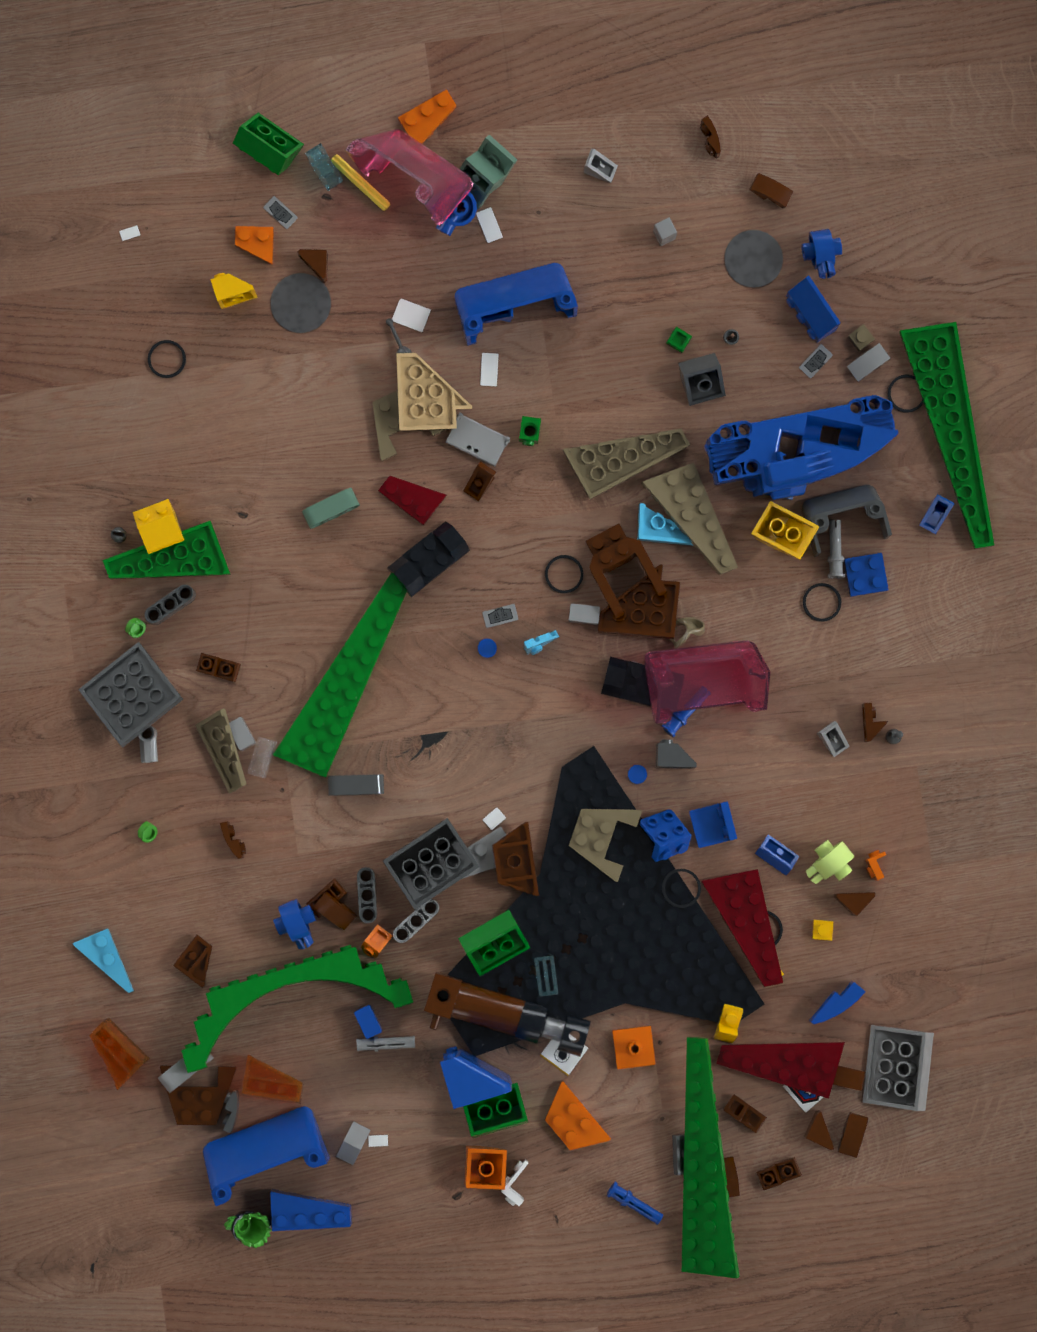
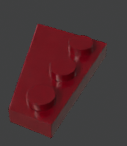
M389 476L378 490V492L423 526L447 496L446 494L393 476Z

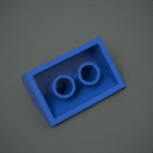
M810 276L804 278L787 292V304L791 309H795L797 319L801 324H805L808 329L807 334L812 340L815 339L818 343L837 330L841 322Z

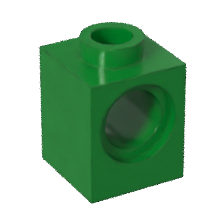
M522 416L519 442H523L522 444L525 446L538 444L541 418ZM527 428H533L535 434L527 436L524 431Z

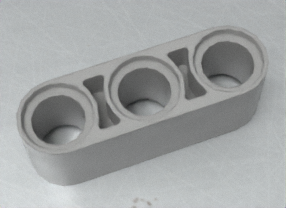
M430 899L418 907L395 928L393 932L394 939L399 943H405L439 912L438 902ZM428 902H433L436 905L434 913L426 911L425 906ZM415 915L420 916L422 919L421 925L417 927L411 923V918ZM399 929L407 931L406 939L401 940L397 937Z
M211 1053L206 1063L210 1062L214 1058L211 1055ZM182 1058L159 1076L158 1079L166 1090L171 1093L197 1071L188 1073Z

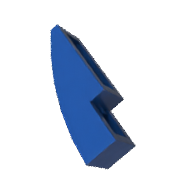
M851 981L840 995L833 991L809 1021L812 1024H817L839 1015L857 1002L866 991Z

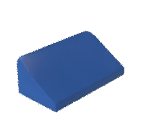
M769 834L755 852L757 856L784 875H787L792 870L800 857Z

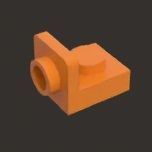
M377 924L365 939L361 948L367 956L376 959L393 936Z

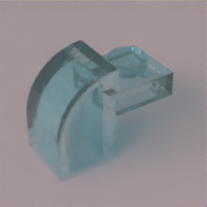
M321 143L305 153L310 166L327 191L343 182L340 173Z

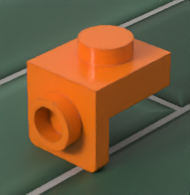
M876 850L868 854L870 858L865 859L868 865L866 870L869 877L878 881L884 878L877 859L885 856L886 853L885 851L880 852Z

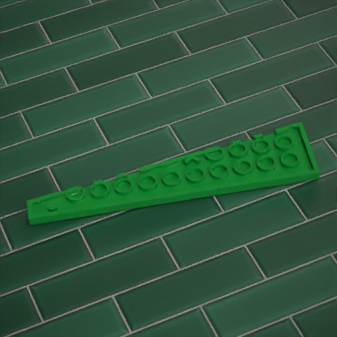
M951 322L900 330L899 333L973 547L974 549L994 546V539L957 323Z
M391 573L279 744L273 754L274 756L325 778L327 777L407 593L405 587L394 574Z

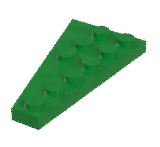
M211 521L181 531L184 541L148 554L145 545L103 560L109 579L231 574Z

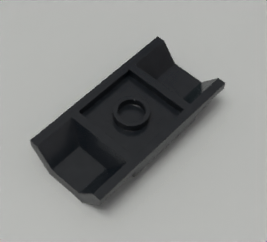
M445 521L388 566L387 569L402 583L408 595L413 597L467 554L470 549L458 531Z
M610 657L601 694L675 712L684 675Z

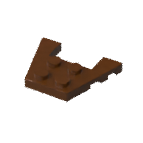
M161 1065V1074L166 1072L173 1065ZM237 1066L218 1067V1087L178 1086L171 1093L167 1091L177 1125H217Z

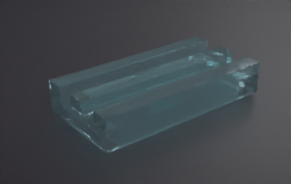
M554 956L534 958L539 997L558 994ZM546 960H550L554 991H550ZM539 961L543 962L546 992L542 991Z

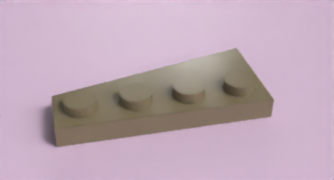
M224 708L195 726L230 794L247 784Z

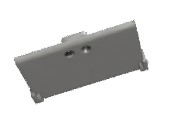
M459 413L456 418L457 429L451 430L446 443L495 467L511 438Z

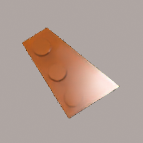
M446 89L398 117L417 151L430 138L437 127L455 110L456 104Z

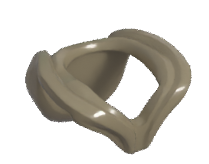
M694 617L677 619L676 628L684 625L687 629L686 633L677 642L674 639L669 640L674 644L675 649H679L691 634L702 636L705 632V624Z

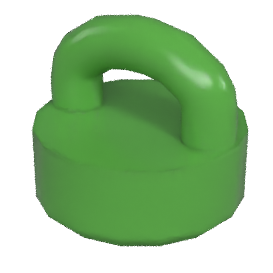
M139 618L131 619L125 627V631L133 638L142 636L146 629L145 623Z
M146 821L138 829V837L143 842H151L156 838L158 830L153 824Z

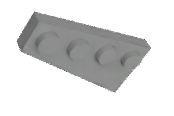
M501 826L468 847L479 868L464 878L496 868L492 845L506 836Z

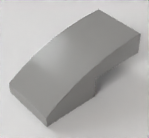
M879 343L847 367L859 382L891 358Z

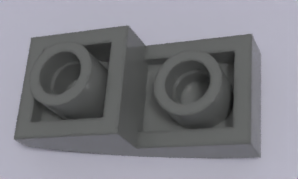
M234 1090L232 1093L228 1092L224 1103L227 1104L225 1109L231 1112V1114L227 1113L222 1123L225 1125L223 1130L228 1133L233 1131L238 1116V1090Z

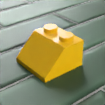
M219 273L213 279H210L221 309L258 298L253 285L229 273Z
M169 499L132 512L148 554L184 541L175 511Z

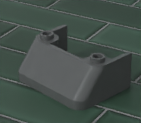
M862 485L811 498L803 503V517L819 526L810 542L814 557L819 556L821 553L817 534L823 533L828 529L829 519L827 515L864 506L869 518L879 519L884 539H888L892 535L885 506L873 486Z

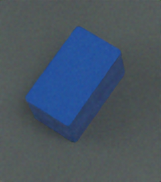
M370 1004L354 1012L366 1039L383 1031Z

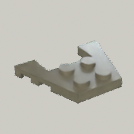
M398 390L372 402L382 462L397 455L389 436L401 431L399 430ZM429 429V430H430L431 434H432L433 436H435V435H437V434H439V433H441V432H443V431H445V430H447V429Z
M581 809L569 846L611 879L618 882L623 865L604 858L617 821L637 827L642 810Z

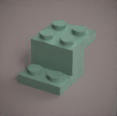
M488 135L478 151L465 159L450 185L453 188L468 190L474 196L477 202V209H479L489 194L503 184L517 159L492 136Z

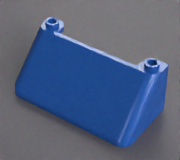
M551 263L458 289L455 293V303L467 346L477 344V335L483 332L481 317L552 298L556 312H564L567 318L576 317L578 310L577 301L563 266L559 263Z
M457 1046L446 1049V1053L443 1054L444 1060L440 1061L453 1109L512 1091V1081L509 1074L467 1051L457 1049Z
M305 1106L211 1141L203 1148L205 1166L215 1206L229 1201L232 1195L231 1188L236 1185V1181L303 1156L306 1164L312 1168L325 1165L330 1160L314 1113L309 1107Z

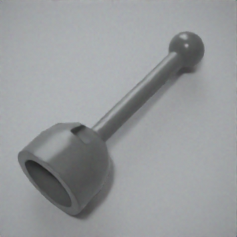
M388 318L386 324L390 326L399 346L397 353H412L408 347L402 346L393 326V320Z
M891 729L886 733V740L890 744L899 743L903 737V732L897 729Z

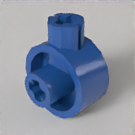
M449 188L441 193L436 203L437 214L440 218L436 229L451 236L456 226H464L472 221L477 211V202L468 190Z
M829 229L809 232V243L801 244L804 261H812L814 269L818 270L819 278L826 279V273L827 278H831L836 274L834 267L835 256L842 255L841 239L832 238Z
M297 899L279 905L278 909L281 917L273 920L278 934L281 936L288 933L290 939L293 942L295 941L298 949H305L304 942L307 948L311 946L314 941L308 924L316 921L311 906L307 905L301 908Z

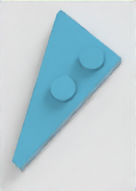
M644 503L639 504L637 540L694 546L688 536L683 534L672 520L666 519L662 514L647 508Z
M555 630L551 633L540 635L535 640L534 638L524 642V650L527 655L529 653L535 655L542 651V646L559 638V635Z
M109 929L73 943L80 952L128 993L134 991Z

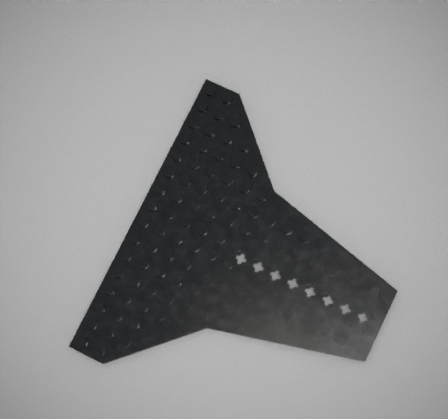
M594 746L561 768L541 871L536 877L539 896L523 892L507 909L510 910L530 948L482 976H479L466 954L448 973L449 976L462 979V982L498 992L497 988L500 986L502 989L506 988V995L534 1002L541 1006H547V1017L566 1022L568 1014L583 1019L626 1003L718 1023L724 1004L743 1008L741 1020L765 1005L698 902L696 901L691 906L685 908H678L669 904L662 893L663 880L667 874L676 869L669 858L655 862L652 858L655 844L640 826L641 816L637 827L617 821L604 859L623 865L618 882L611 879L569 846L581 809L636 810ZM678 872L672 874L667 879L665 893L671 902L685 905L695 899ZM578 934H587L588 937L585 944L577 941L579 939ZM563 944L571 945L570 954L561 952ZM548 954L556 957L553 965L545 963ZM531 965L539 967L537 976L529 974ZM515 976L523 978L522 986L513 985ZM441 990L438 992V997L441 1000L448 999L447 991ZM452 1017L450 1018L474 1056L521 1041L514 1038V1036Z

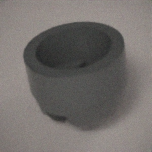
M729 329L725 331L723 339L725 343L733 345L738 342L739 334L736 330ZM734 333V337L729 340L726 339V337Z
M116 527L111 531L113 541L122 543L126 540L127 533L123 528ZM114 532L123 533V537L114 535Z

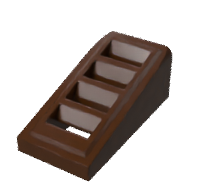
M336 878L306 903L311 906L313 913L318 918L322 915L313 908V902H318L320 896H323L328 891L333 898L339 901L348 893ZM332 886L340 893L338 896L332 891Z

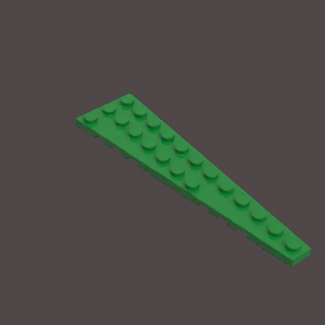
M687 1037L681 1272L737 1279L740 1276L737 1253L734 1249L735 1238L734 1233H732V1216L728 1204L729 1193L727 1190L721 1133H719L718 1128L719 1118L715 1106L716 1095L713 1091L714 1080L711 1070L708 1038Z

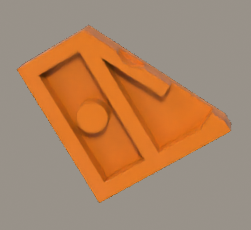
M235 226V246L255 257H259L268 264H273L274 227Z

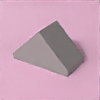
M591 149L584 166V173L611 183L618 165L595 149Z
M833 721L817 732V735L833 757L850 747L836 721Z
M353 1121L336 1157L354 1165L371 1130Z

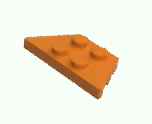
M562 1081L545 1118L548 1125L569 1150L610 1141L609 1135L565 1082Z

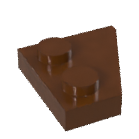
M196 934L174 962L173 966L203 988L212 945Z

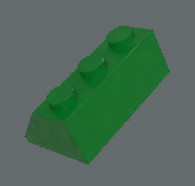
M259 112L239 127L232 143L277 175H280L290 166L304 146L302 142Z
M510 910L458 938L479 976L484 975L530 948Z
M518 1083L512 1084L511 1092L463 1106L472 1138L529 1123Z

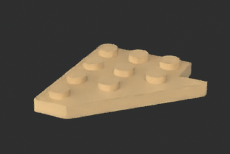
M396 353L399 430L457 429L456 409H472V405L416 353Z

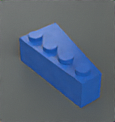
M276 1189L270 1191L272 1231L351 1227L352 1225L351 1204Z

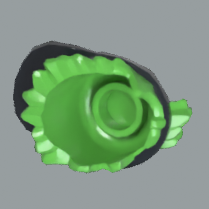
M241 1211L235 1216L228 1217V1221L224 1223L225 1229L231 1230L233 1237L248 1247L257 1248L263 1246L264 1243H267V1238L271 1236V1222L268 1216H263L259 1212Z

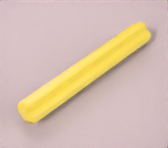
M338 154L331 159V163L383 211L389 208L390 202Z

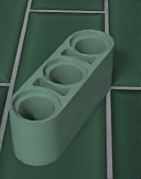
M348 488L307 507L302 513L309 528L313 529L357 508L360 504L353 489Z

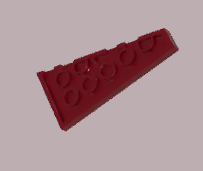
M758 869L701 881L763 987L782 984L783 978Z
M845 1042L722 1045L716 1064L829 1099Z

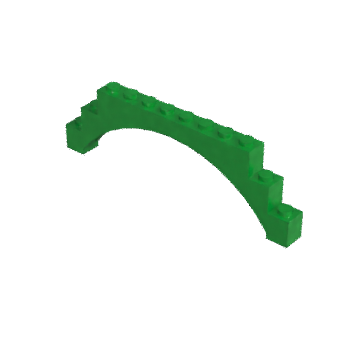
M351 945L341 947L340 952L334 954L333 951L322 953V957L314 959V956L303 959L302 964L296 965L293 962L284 965L285 969L277 971V968L265 971L266 975L260 977L258 974L248 976L247 981L240 982L239 980L229 982L228 986L221 988L220 985L209 988L210 992L206 993L212 1016L209 1017L208 1014L198 1016L197 1021H194L200 1045H196V1042L184 1045L185 1049L181 1050L187 1072L192 1073L208 1068L206 1062L211 1050L228 1024L244 1008L269 992L301 982L337 981L352 984L380 995L392 1003L394 1009L413 1003L407 980L402 981V978L390 981L391 985L388 986L382 964H377L375 961L366 964V968L362 969L356 947L352 948Z

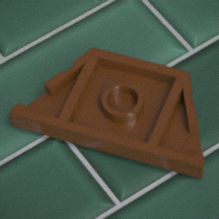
M527 821L492 845L498 884L539 896L529 824Z

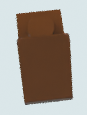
M480 461L463 491L477 501H480L495 479L496 471Z
M863 703L864 742H870L888 721L873 722V718H876L875 707H872V703Z

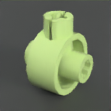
M826 840L814 850L819 858L806 870L809 878L813 876L811 881L815 884L823 879H828L833 874L840 881L852 871L847 863L854 858V854L843 841L833 846L829 840Z

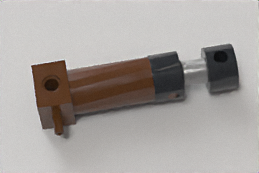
M439 972L435 973L424 1009L425 1012L433 1014L430 1029L437 1030L441 1017L448 1019L452 1017L514 1036V1038L529 1041L536 1045L539 1037L549 1038L559 1042V1051L579 1057L582 1054L591 1023L589 1020L569 1014L566 1022L547 1017V1006H541L534 1002L524 1001L462 982V979ZM441 990L447 991L448 999L441 1000L438 997V992ZM570 1032H579V1038L571 1040L569 1038Z

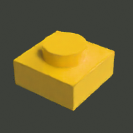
M813 920L812 939L832 941L833 921Z

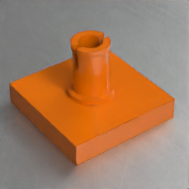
M651 1025L612 1030L617 1069L656 1065Z

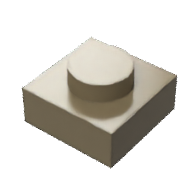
M864 324L848 336L859 352L875 340Z

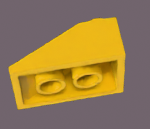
M770 501L751 534L756 540L800 560L819 526Z

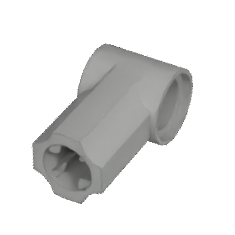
M153 726L148 727L152 730L150 738L145 739L143 732L138 735L141 763L158 762L157 730Z

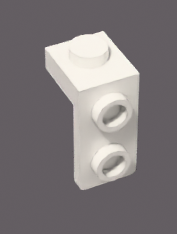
M526 1159L523 1162L519 1161L513 1168L514 1174L511 1177L507 1176L505 1178V1190H501L506 1195L505 1200L512 1206L515 1204L520 1206L524 1201V1198L510 1186L528 1165Z

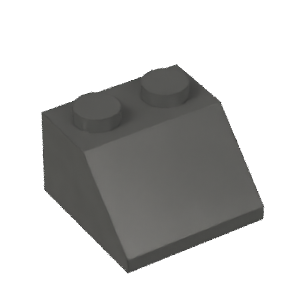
M715 353L678 363L689 406L726 396L721 365Z
M663 739L660 743L656 744V768L694 769L697 767V763L678 743H673V740Z

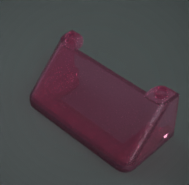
M400 129L358 138L352 141L345 149L361 173L367 177L370 175L369 172L377 171L381 174L387 165L392 163L420 182L421 185L415 193L416 198L426 207L432 216V221L439 226L444 223L473 187V182L466 173Z
M751 641L653 651L645 655L644 663L653 719L656 724L669 722L672 719V712L741 703H744L753 712L767 710L771 672L756 644Z

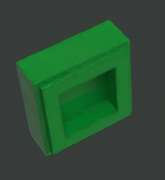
M676 327L666 344L683 353L692 336Z

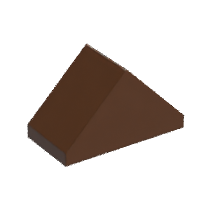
M299 249L297 251L298 256L325 283L328 270L327 250Z
M875 892L834 894V898L854 916H858L875 897Z
M820 1110L815 1111L804 1137L829 1150H834L822 1112Z
M734 1157L724 1158L729 1197L740 1196Z

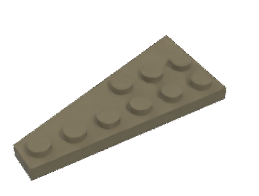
M682 428L655 434L640 435L638 437L563 449V452L591 500L688 448L690 443Z
M694 463L642 481L643 487L648 489L653 495L654 500L658 501L665 509V513L682 533L688 536L694 547L699 549L704 555L705 560L718 575L738 568Z

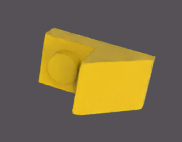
M724 1004L714 1039L733 1044L738 1036V1027L743 1014V1008Z

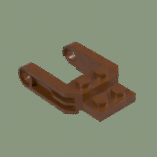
M620 524L586 540V544L593 555L589 566L591 574L616 619L625 614L604 573H609L630 562L634 557L638 558L658 596L667 593L641 541L626 537Z

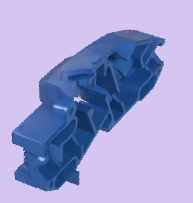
M877 395L856 398L846 405L754 423L738 421L721 425L707 439L704 446L708 454L709 471L712 473L714 485L742 480L745 490L752 492L753 497L771 494L773 500L802 496L806 491L807 485L854 468L881 450L898 435V429L895 430L894 419L891 413L893 409L892 402ZM869 402L874 404L875 410L870 408ZM856 405L858 413H853L850 406ZM823 426L841 429L838 445L820 442ZM739 427L745 429L746 435H742L739 432ZM726 430L728 438H722L720 431ZM781 437L798 440L795 455L797 458L783 459L786 454L778 452ZM858 438H861L860 444L857 446ZM747 464L754 468L753 473L747 470ZM728 468H735L737 471L736 476H731L728 473Z

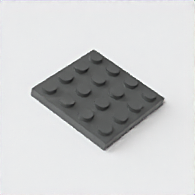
M137 642L78 689L121 747L126 746L183 700L140 642Z

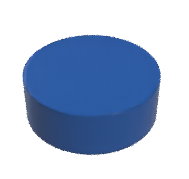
M487 638L479 642L478 652L482 657L491 658L496 654L497 645L492 639Z
M634 765L628 771V778L634 784H641L647 778V771L641 765Z

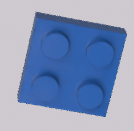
M882 553L844 559L850 597L889 590Z

